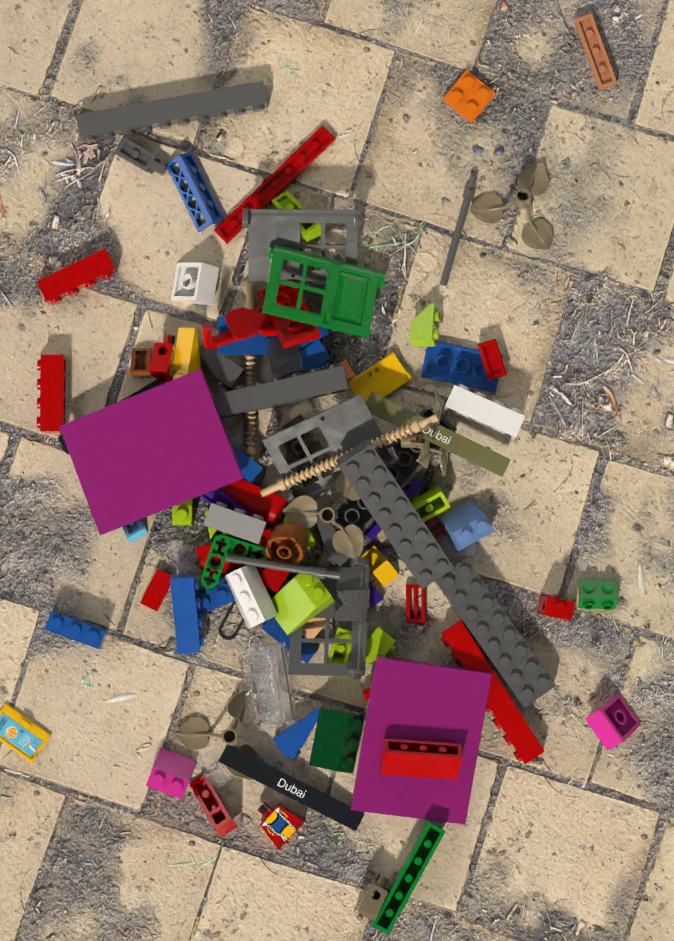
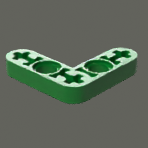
M217 534L213 539L201 575L202 585L208 589L214 588L217 585L227 554L247 557L249 546H251V551L253 552L261 550V554L264 556L259 557V559L266 560L265 548L226 534ZM221 538H224L225 543H227V545H223L221 548V552H225L224 555L219 552H212L213 549L218 550V543L216 541H220ZM243 544L246 548L245 552L242 554L236 553L234 550L235 545ZM250 553L249 558H255V555ZM213 556H218L221 559V563L218 566H213L210 563V559ZM207 567L212 570H219L218 573H213L215 581H211L210 584H207V580L204 579L210 574V570H207Z

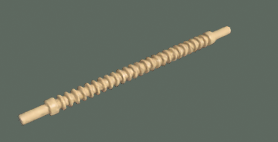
M246 284V303L244 308L251 310L256 309V304L254 303V284ZM246 355L244 358L247 361L244 364L247 366L244 369L247 372L244 374L247 377L244 380L247 383L244 385L250 387L254 386V381L256 380L254 378V375H256L254 372L256 369L254 367V364H256L254 359L256 357L254 355ZM256 411L246 413L247 416L244 417L247 419L244 422L247 424V427L244 428L247 430L244 433L247 435V438L244 439L247 441L244 444L247 446L244 449V453L252 460H254V455H256V449L254 448L256 446V443H254L256 440L254 438V435H256L254 432L256 429L254 427V424H256L254 413Z
M434 414L421 421L415 420L411 422V425L406 424L405 428L404 426H401L400 430L397 428L396 432L392 430L391 434L386 433V436L376 437L375 441L371 439V443L377 450V447L382 448V445L392 444L393 440L397 442L398 438L403 439V436L408 437V434L413 435V432L418 433L422 428L438 422V416ZM341 452V455H336L335 458L331 457V460L326 459V462L321 461V464L316 463L315 467L311 465L310 469L301 470V473L296 472V475L291 474V477L286 476V479L281 478L277 480V483L260 490L262 497L278 490L284 491L288 488L287 486L292 487V484L302 483L303 479L307 481L308 477L311 479L312 475L316 477L317 473L322 474V471L332 470L333 466L337 468L336 459L344 455V453Z

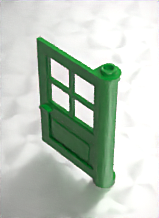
M276 244L273 245V248L269 247L267 258L270 259L271 266L262 313L369 338L377 290L382 289L385 279L384 271ZM284 259L304 264L300 284L280 279ZM308 265L328 270L324 290L305 285ZM279 284L299 288L296 309L276 304ZM303 290L323 294L320 314L300 310Z

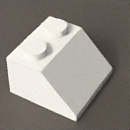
M202 262L177 263L171 300L197 305H213L219 268Z

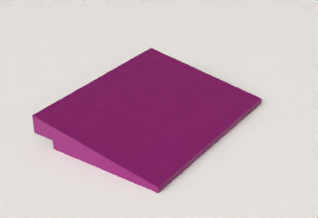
M202 369L59 426L100 535L244 478L237 460L238 457Z
M376 655L351 810L465 825L492 673ZM384 738L461 744L463 759L457 780L380 775V756Z

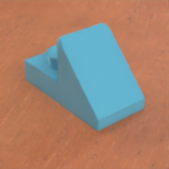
M141 519L122 527L130 543L148 533Z

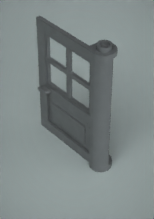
M242 209V228H248V281H268L271 263L270 259L267 258L269 247L273 248L274 244L300 250V248L321 249V256L324 257L325 249H346V262L357 265L359 225H362L363 215L359 214V210ZM300 223H321V244H300ZM325 223H346V244H325ZM284 259L280 279L301 281L303 269H300V263ZM307 269L305 281H326L328 270Z
M360 393L263 439L262 442L281 477L286 479V476L291 477V474H293L291 468L308 460L315 467L316 463L313 458L332 450L335 456H340L341 452L345 454L346 450L350 451L351 448H355L367 439L370 442L371 439L375 441L376 437L381 438L383 434ZM320 427L329 446L310 454L301 435ZM297 437L307 456L288 465L279 445ZM393 443L387 444V446L382 445V448L377 447L376 451L387 466L401 461ZM340 469L325 477L317 473L319 480L302 488L298 482L297 485L292 484V487L287 486L289 490V496H287L288 503L290 504L299 496L307 495L317 500L336 491V480L343 472Z
M364 558L351 559V567H324L327 570L342 572L341 580L331 578L320 579L335 601L313 617L326 618L325 639L302 638L303 625L290 634L289 675L349 676L350 679L359 680L361 676H365L370 560ZM293 573V578L300 573ZM330 618L353 619L352 639H329ZM302 643H325L324 663H301ZM329 643L352 644L351 664H328Z

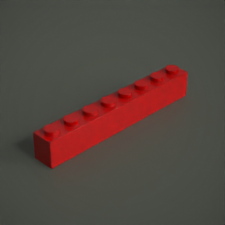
M459 620L442 631L440 639L446 648L448 646L451 648L453 653L450 655L456 664L460 663L464 669L492 673L485 710L487 713L491 712L495 717L492 721L497 729L502 728L505 733L502 737L507 745L510 746L512 744L516 750L513 754L518 762L523 761L524 764H527L545 751L462 621Z

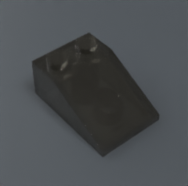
M300 414L269 436L305 419ZM312 430L301 435L310 454L324 448ZM297 437L279 445L288 464L307 456ZM325 452L313 459L315 463L321 464V461L326 462L325 460H331V457ZM308 460L291 469L295 474L296 472L301 473V470L310 469L311 463ZM312 475V478L310 479L308 477L307 481L303 479V486L307 485L308 483L316 479L318 476L315 477L314 475Z

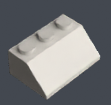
M246 565L224 577L248 629L278 615L255 566Z

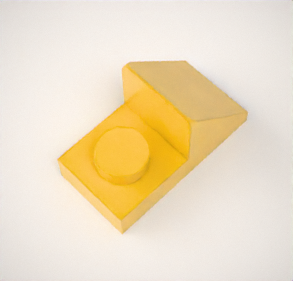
M375 546L371 547L360 557L370 560L369 570L384 587L399 575Z

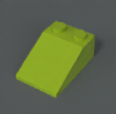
M306 574L295 576L271 599L278 614L275 616V619L287 635H290L335 602L317 576Z

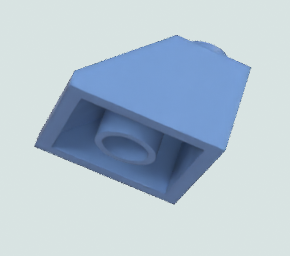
M472 501L438 518L456 552L494 532L486 515Z

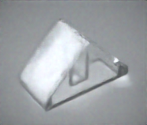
M212 747L195 758L205 777L216 790L233 780L224 765L218 762L219 758Z

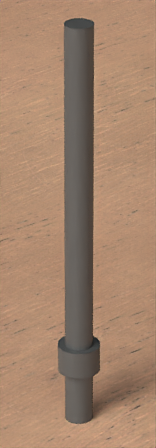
M470 175L467 188L464 189L462 195L464 199L440 280V285L443 286L448 284L470 202L475 195L474 188L477 176Z
M230 554L226 555L225 560L231 563L313 575L319 579L331 578L341 580L342 572L327 570L324 567L312 568Z

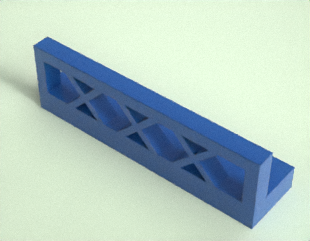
M192 152L179 154L166 164L198 232H202L210 225L225 220ZM176 163H178L180 167L179 174L176 173L175 168L173 166ZM184 180L188 183V191L183 187ZM192 197H194L197 202L196 208L193 207L191 203ZM200 214H202L206 220V223H204L203 225L199 220Z

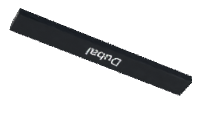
M226 744L218 762L354 831L357 830L364 816L363 812L351 810V806L229 744Z

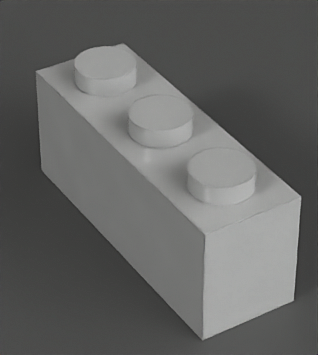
M217 501L216 504L211 503L204 526L259 545L267 522L263 521L264 517L253 514L250 517L245 515L246 511L235 508L233 511L227 509V504Z

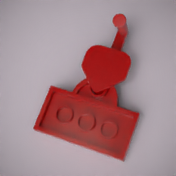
M279 284L276 304L296 309L299 294L298 288ZM266 288L258 290V297L262 305L258 306L255 310L241 307L231 310L225 315L229 332L211 337L212 324H202L203 343L206 349H213L256 336L258 333L264 336L278 335L284 349L321 337L320 331L315 325L262 313ZM302 298L300 310L310 312Z

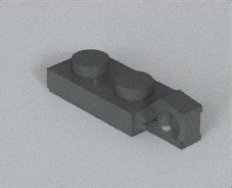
M125 137L114 153L146 173L153 174L155 171L164 176L167 170L165 166L159 163L160 159L157 155Z

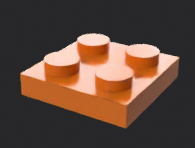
M466 70L445 95L443 101L472 124L496 93Z

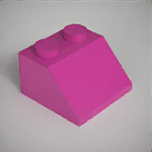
M619 693L596 708L585 718L607 751L624 742L641 725Z
M161 748L146 786L182 800L198 761Z

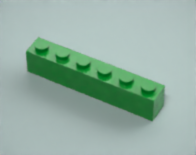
M427 820L389 888L376 919L371 921V926L387 935L390 934L446 832L445 829Z

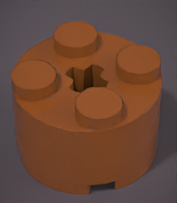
M284 523L274 527L265 548L266 556L270 561L299 565L309 544L308 536L300 524Z

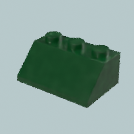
M320 708L309 765L353 774L364 716L351 712Z

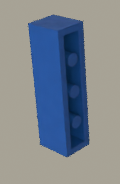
M194 573L172 574L170 576L177 654L201 652V646H204V634L200 635L199 629L203 627L202 616H198V609H201L200 597H196V590H199L198 578L194 577Z

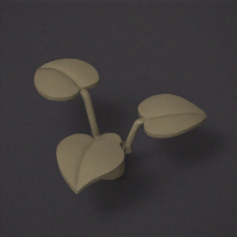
M544 163L534 164L519 174L517 178V187L519 189L515 193V198H511L506 205L502 206V199L495 193L483 194L470 205L473 215L478 220L487 224H495L503 219L502 210L508 208L512 203H515L519 208L525 207L529 225L525 226L522 230L523 242L532 249L548 250L552 245L553 232L551 226L543 219H537L532 223L528 205L531 195L540 196L548 189L549 178Z
M432 389L435 394L433 415L437 414L439 421L422 428L421 431L440 424L442 402L439 393L435 389ZM413 432V435L403 436V439H401L402 448L422 449L416 461L422 464L425 469L429 466L430 451L439 453L441 457L440 473L444 477L446 476L448 465L447 450L429 447V435H426L424 443H422L421 434Z
M343 473L338 476L335 483L336 491L343 494V496L332 506L317 511L318 504L316 500L310 496L303 495L294 499L283 509V513L292 523L300 524L303 528H310L316 525L317 515L325 523L332 522L333 525L341 529L333 535L332 544L334 549L339 554L355 560L360 557L364 548L363 532L355 524H350L344 528L343 525L336 521L338 517L336 507L346 496L353 501L360 499Z
M243 691L230 700L228 713L236 717L232 728L224 729L221 734L208 733V723L203 718L192 717L175 731L176 737L182 744L195 750L203 749L208 745V736L222 738L224 743L232 744L233 747L238 749L235 743L237 740L235 729L239 719L242 723L249 724L257 720L260 715V702L257 691ZM244 744L239 747V750L257 758V754L251 746ZM226 766L235 776L252 780L250 777Z

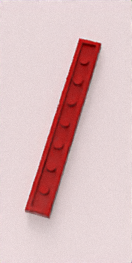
M322 125L214 229V232L228 244L244 229L242 228V209H265L272 202L271 200L285 190L336 138Z

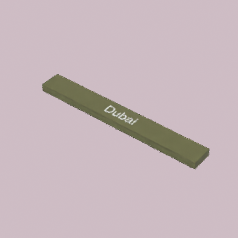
M371 392L366 402L372 415L399 428L401 426L405 428L406 424L411 425V422L415 420L421 421L425 419ZM439 424L436 427L418 432V434L422 435V439L425 440L426 435H429L430 443L500 477H503L511 460Z

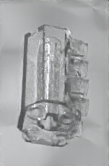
M285 642L244 649L243 654L239 655V663L241 664L242 681L245 685L249 684L251 687L250 692H247L245 695L249 711V721L259 726V730L282 727L281 725L297 724L298 717L291 676L288 674L289 664Z

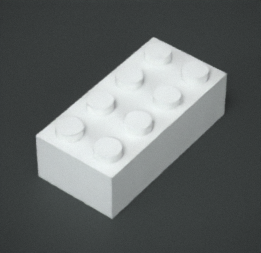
M462 384L453 386L443 410L510 440L516 438L525 418L521 410L514 407L508 409L504 407L505 404L495 399L492 402L486 399L487 396L480 392L474 394L469 391L468 387Z

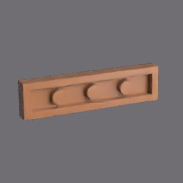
M592 13L574 19L573 22L598 91L617 85V80Z

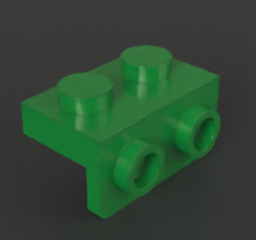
M579 578L578 608L586 610H612L617 608L619 600L617 579Z

